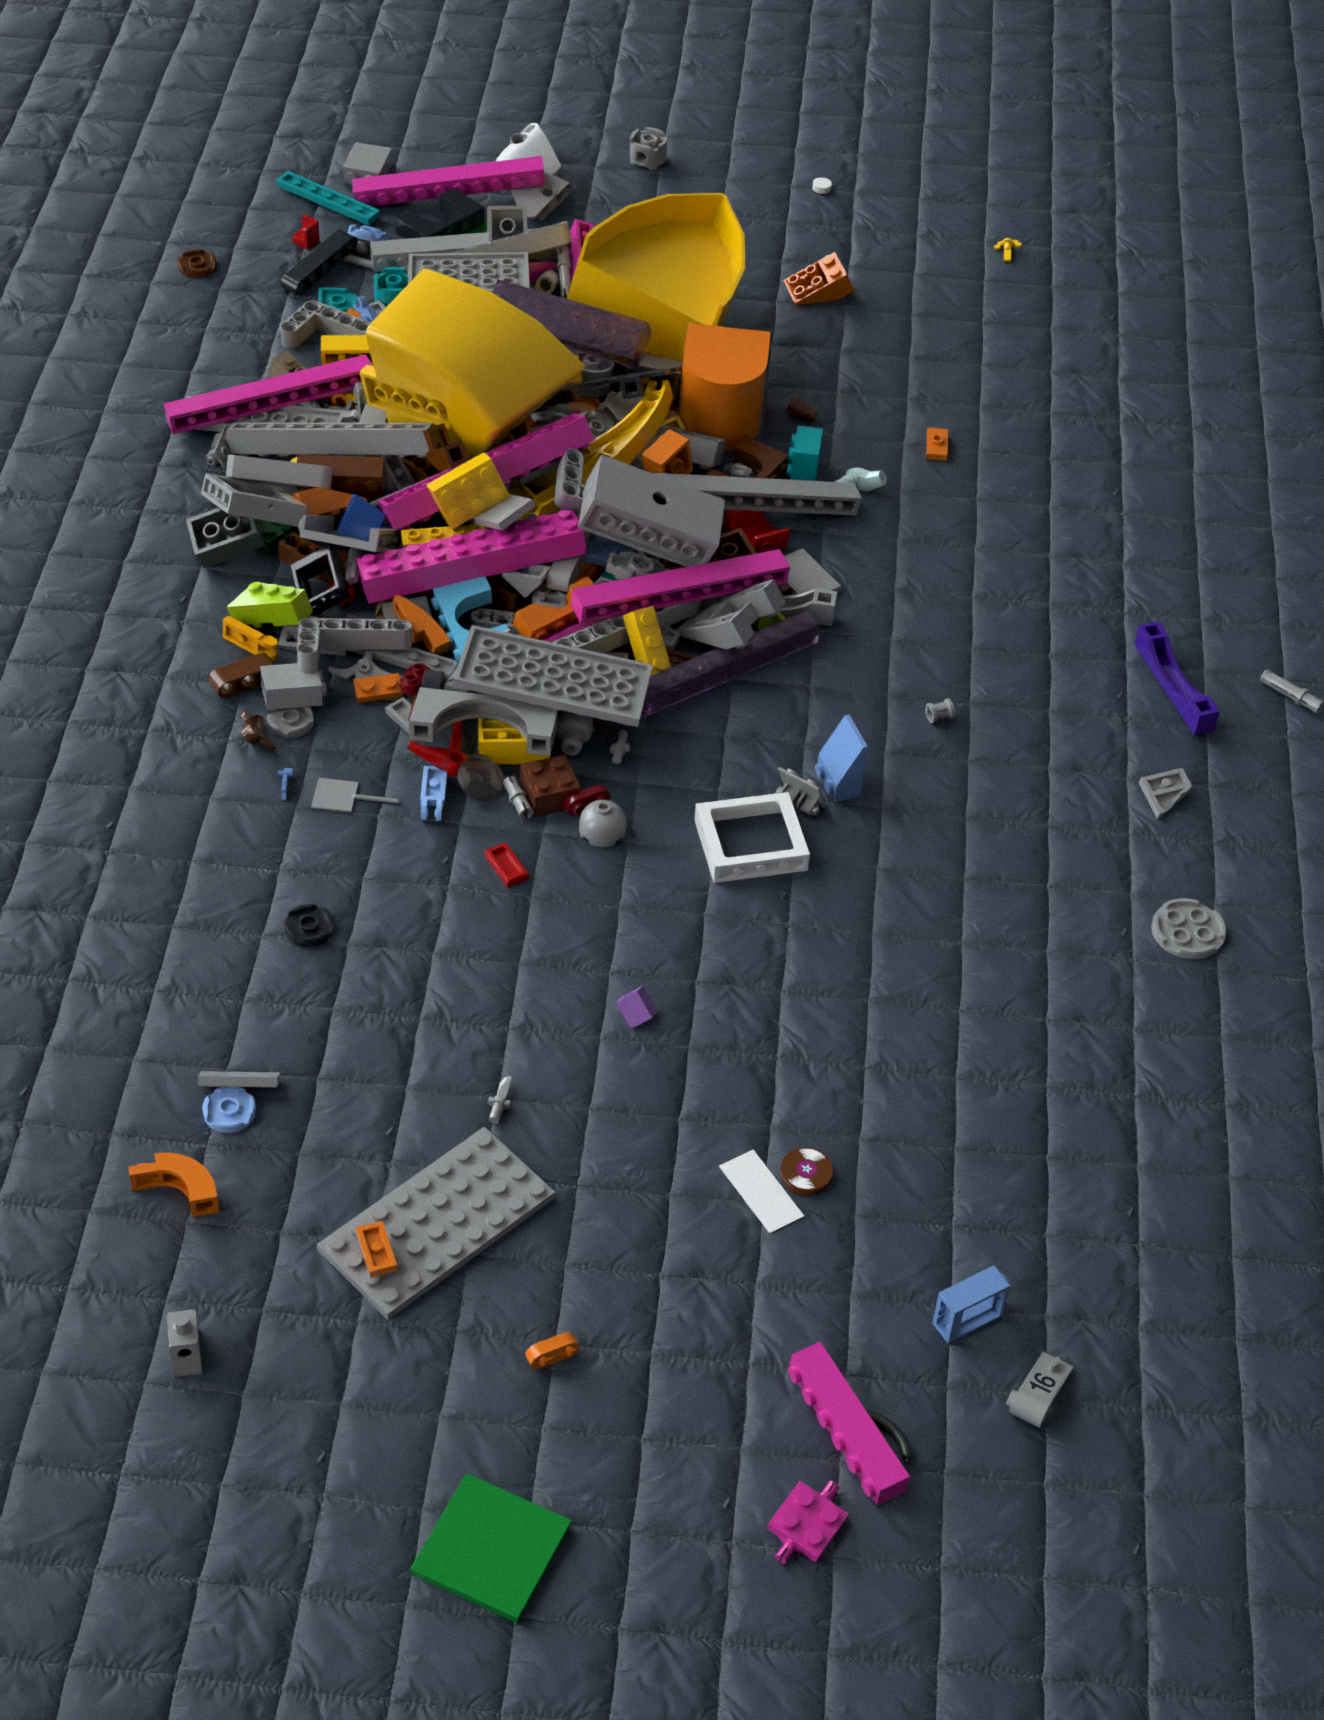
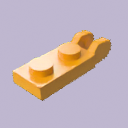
M226 616L223 619L224 639L254 655L266 653L272 660L278 658V652L275 650L278 647L276 638L270 635L264 636L259 631L230 616Z

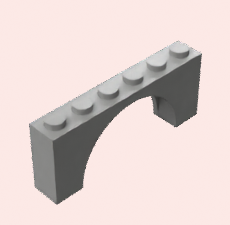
M420 687L409 719V740L433 742L436 735L452 723L472 718H488L505 722L516 728L527 742V753L550 756L559 724V710L493 695Z

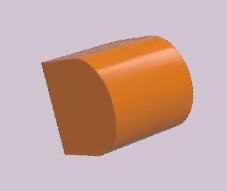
M688 323L678 415L686 430L725 439L724 451L735 450V446L745 436L756 439L760 430L771 332Z

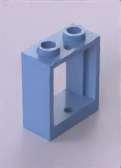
M993 1265L939 1292L932 1324L948 1344L1003 1316L1010 1288L1007 1277L1000 1273Z

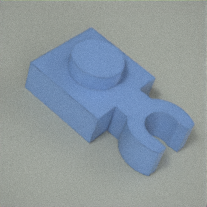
M365 296L357 297L358 303H354L353 306L360 313L359 318L373 322L378 316L372 305L368 306V300Z

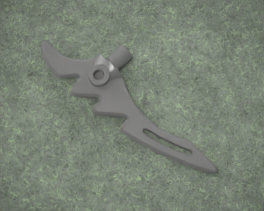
M366 651L363 659H359L350 668L337 669L328 667L330 673L344 679H348L352 675H355V679L392 674L382 670L372 662L374 654L370 651Z

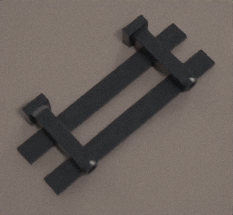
M682 366L567 383L535 412L547 411L548 405L565 401L566 392L564 390L620 382L623 399L645 396L648 381H656V388L660 387V376L681 371Z

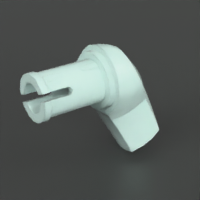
M855 467L848 469L845 476L834 482L855 483L857 489L870 491L885 485L887 479L882 470L868 471Z

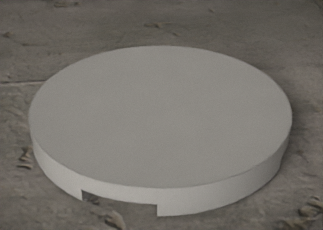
M1188 898L1173 899L1165 902L1154 914L1151 925L1152 934L1157 943L1167 952L1185 959H1203L1214 955L1222 947L1226 936V925L1222 916L1216 910L1212 911L1210 908L1199 904L1198 900Z

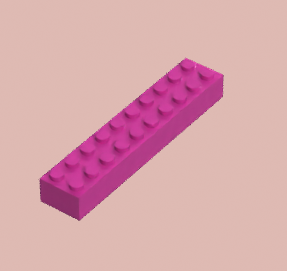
M573 413L488 451L486 454L492 459L504 485H506L515 476L524 477L530 474L531 469L535 467L539 469L551 464V460L557 457L558 460L562 459L568 449L572 448L581 451L590 447L589 443L595 441L586 417ZM460 465L379 500L378 503L385 514L387 524L395 530H407L412 527L411 523L418 520L419 522H424L432 518L431 514L438 511L441 513L427 484Z
M562 510L551 515H540L529 520H518L504 530L494 528L478 529L463 535L455 534L445 539H433L423 544H411L401 549H389L379 554H367L356 560L368 603L394 598L396 595L404 596L483 576L487 577L587 554L584 530L578 528L579 520L573 510Z

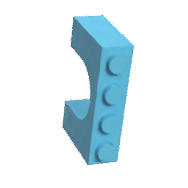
M486 576L433 589L432 607L434 611H439V623L442 629L446 628L447 630L446 634L451 640L450 646L453 645L455 648L453 654L458 663L469 634V630L462 628L457 623L458 619L468 610L493 603L491 588ZM503 624L491 629L505 632L509 628L507 624Z

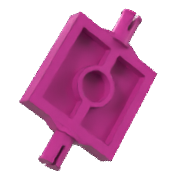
M799 1481L766 1528L778 1536L784 1544L775 1555L778 1561L781 1559V1563L785 1564L795 1551L804 1554L815 1563L849 1515L831 1501L832 1497L839 1490L836 1483L833 1486L834 1482L829 1481L820 1493Z

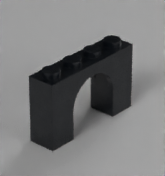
M452 188L439 195L440 212L450 219L430 221L422 218L412 210H408L395 216L396 234L404 239L465 234L485 224L484 207L457 189Z

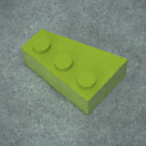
M260 582L251 583L244 592L227 606L232 618L245 625L253 624L255 628L262 627V623H273L274 626L299 625L301 620L306 619L313 612L305 589Z

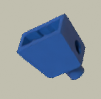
M353 494L336 532L369 542L371 528H393L382 523L385 518L383 512L360 496Z

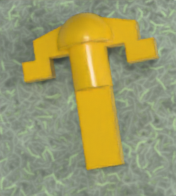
M1005 238L1003 241L997 242V245H994V249L1000 250V247H1004V262H1011L1013 245L1019 248L1021 243L1018 240Z

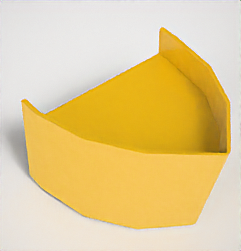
M723 193L666 194L628 205L595 226L585 236L565 302L564 315L568 319L606 338L602 350L635 368L640 366L643 354L683 362L688 323L724 327L745 270V234L727 196Z
M423 268L368 326L366 338L373 366L366 364L359 373L367 404L384 410L388 423H434V426L444 423L451 443L461 441L467 459H472L493 448L584 370L585 366L538 320L488 290Z

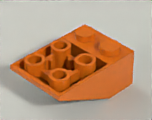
M835 252L783 280L795 305L839 300L855 291Z
M321 487L290 494L307 506L308 515L320 516L319 514L331 516L341 513L340 508L342 512L346 511L352 498L351 494Z

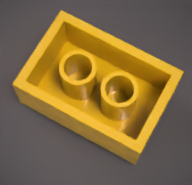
M484 452L427 484L444 520L452 529L510 497L492 459Z

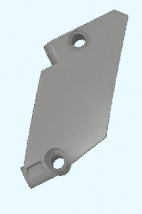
M530 123L520 133H515L511 136L510 144L496 161L542 156L546 185L510 189L517 206L527 205V219L537 218L542 221L568 196L571 184L557 176L561 165L542 128L537 123Z

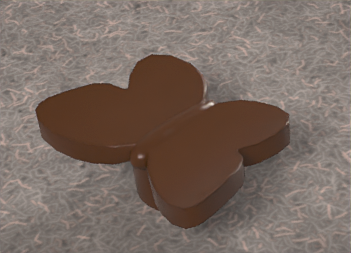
M249 710L243 711L241 717L247 724L241 730L243 737L252 745L259 740L271 750L277 749L263 732L264 718L259 715L252 716Z

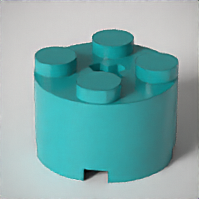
M388 267L382 269V273L379 275L378 272L375 274V302L380 300L387 307L408 285V274L405 273V269Z

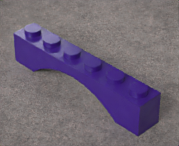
M1156 621L1139 625L1134 646L1192 733L1198 735L1215 731L1220 710L1210 696L1201 694L1186 680L1175 659L1169 635L1161 623Z

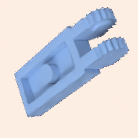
M424 766L420 797L421 820H427L428 806H436V821L442 820L448 772L442 771L435 766Z

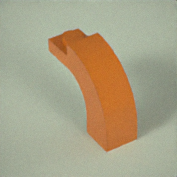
M154 1153L156 1162L141 1163L128 1167L132 1191L162 1186L174 1187L181 1190L188 1197L192 1217L219 1213L215 1182L209 1171L198 1161L177 1153Z

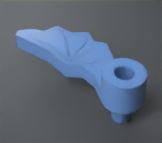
M284 768V771H278V775H283L282 801H286L288 779H293V768Z

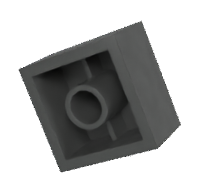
M643 354L639 372L683 366V362ZM682 370L660 376L661 386L656 388L657 391L661 390L662 381L669 380L673 394V400L669 408L671 410H674L677 401Z

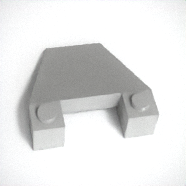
M774 579L701 608L699 613L687 618L675 631L679 632L681 637L726 650L733 647L740 649L749 643L748 640L755 634L751 625L760 617L766 615L773 617L780 612L779 609L786 602Z

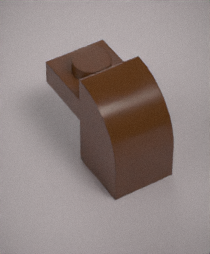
M444 423L423 430L430 450L426 452V455L435 468L446 470L468 461L461 441L451 443Z

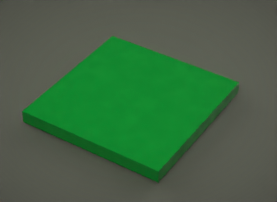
M466 1473L411 1566L410 1574L518 1623L570 1529L572 1520Z

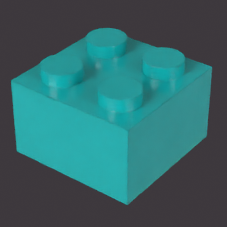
M798 426L797 434H792L791 446L793 447H790L787 468V476H790V480L816 481L823 429Z

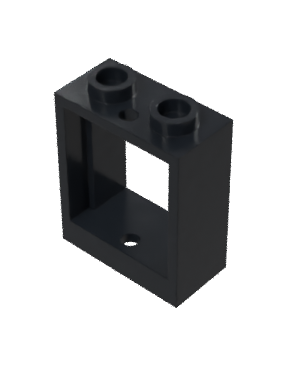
M329 545L291 565L296 588L305 589L313 610L310 614L311 616L321 614L323 611L350 598L340 555ZM331 568L335 586L313 597L309 579Z

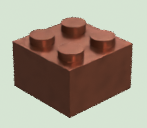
M566 755L520 764V786L527 793V800L534 811V817L564 811V800L570 794L580 791V785Z

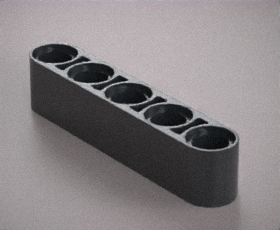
M338 229L283 275L281 287L297 296L303 295L356 249L357 238Z

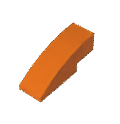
M400 595L394 596L392 608L400 620L411 622L413 643L422 640L427 650L436 655L448 652L451 640L439 624L411 601Z

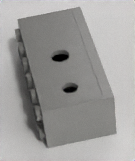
M601 455L585 483L578 528L685 567L708 563L719 546L725 500Z

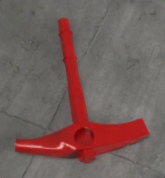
M464 720L453 724L450 748L425 746L412 740L408 744V750L438 769L448 772L449 776H459V771L462 767L470 775H472L471 773L474 770H480V772L482 771L486 775L485 777L494 770L498 777V770L496 768L479 763L461 752Z

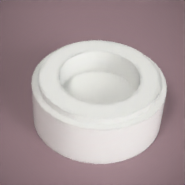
M816 178L813 181L812 189L818 194H826L831 191L832 183L827 178Z

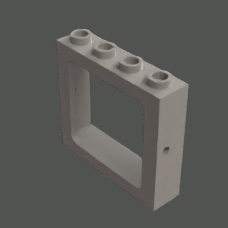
M205 473L201 494L227 514L296 527L299 526L303 515H308L307 506L280 487Z

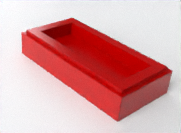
M506 842L484 850L485 858L507 888L529 880V873Z

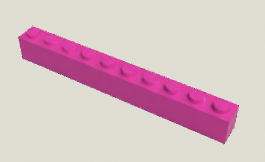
M542 156L355 178L353 179V195L355 200L369 206L437 199L440 194L452 188L465 195L543 186L546 185Z
M362 355L164 403L166 420L172 434H177L353 391L355 383L362 382L359 372L366 364L370 366L372 364L367 355Z
M780 549L575 588L572 593L571 606L582 624L623 616L632 611L650 606L658 609L734 594L774 579L776 585L785 584L788 581L790 565Z

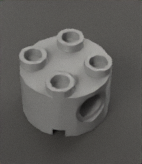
M645 127V131H640V128L633 131L630 136V163L647 167L649 170L658 169V166L663 164L667 158L668 138L665 137V133L652 127Z

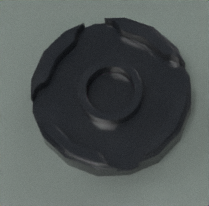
M314 904L300 905L292 909L284 920L285 935L290 942L298 946L314 947L321 945L333 934V916L324 907L321 909Z

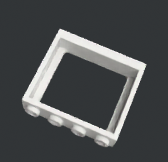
M789 792L696 804L694 821L714 883L808 871L810 853ZM774 813L783 814L794 847L793 849L737 857L724 856L713 821Z

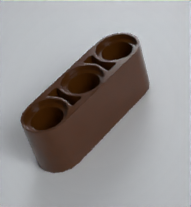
M258 653L213 670L209 674L208 680L221 698H228L261 686L260 666L275 664L268 654Z

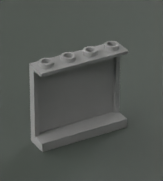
M303 515V519L300 520L298 526L301 538L373 552H385L389 549L396 550L402 548L401 531L399 529L371 528L368 542L339 534L333 530L334 516Z

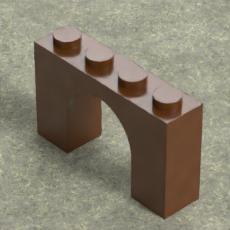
M745 436L735 446L733 463H741L747 466V468L752 469V472L757 474L753 478L780 479L787 474L789 455ZM713 468L706 474L707 476L730 477Z

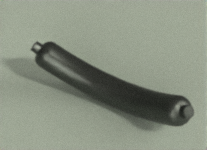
M866 1410L875 1425L881 1427L892 1436L899 1447L901 1458L905 1463H909L913 1457L912 1450L902 1430L887 1417L874 1411Z

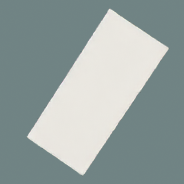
M754 1150L719 1166L769 1233L804 1217L803 1213Z

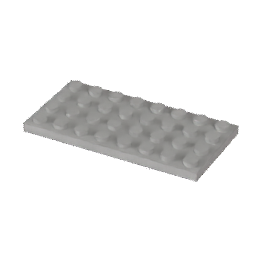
M471 625L453 679V687L638 727L653 665Z
M483 1127L317 1244V1249L389 1320L555 1199V1191L489 1130ZM383 1221L398 1271L370 1278L356 1235V1227Z

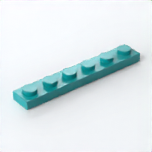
M287 171L276 180L278 187L368 226L380 217L379 209L290 171Z

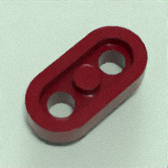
M422 663L414 664L400 679V691L408 695L418 694L420 687H422L425 670L431 669Z
M596 785L570 794L564 800L563 806L570 816H579L589 803L596 800H610L611 796L604 785Z

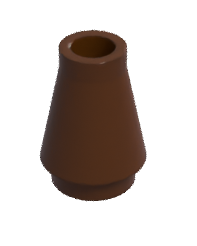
M792 397L786 412L790 413V416L814 422L818 414V410L814 409L800 397Z

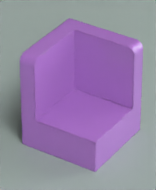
M643 985L623 995L616 1002L630 1028H634L653 1018L658 1012Z

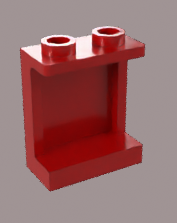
M726 510L722 527L726 532L742 528L756 553L787 548L791 532L788 528L775 529L763 518L764 511Z

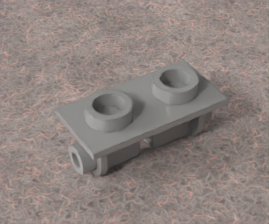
M226 425L223 427L222 432L214 436L212 449L209 450L206 456V461L209 465L220 463L223 468L227 465L228 455L231 454Z

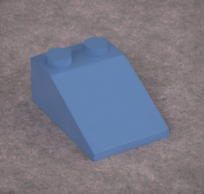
M850 715L843 717L820 751L818 763L815 765L818 778L822 779L826 793L831 795L834 802L861 796L868 746Z

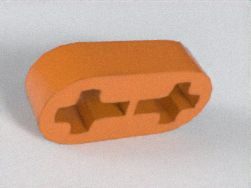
M565 1332L532 1345L528 1348L525 1355L533 1369H540L573 1356L578 1352L580 1345L574 1333Z

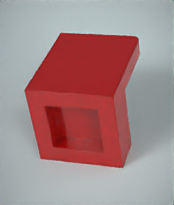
M303 215L301 217L302 229L292 235V242L305 249H309L320 241L319 221Z

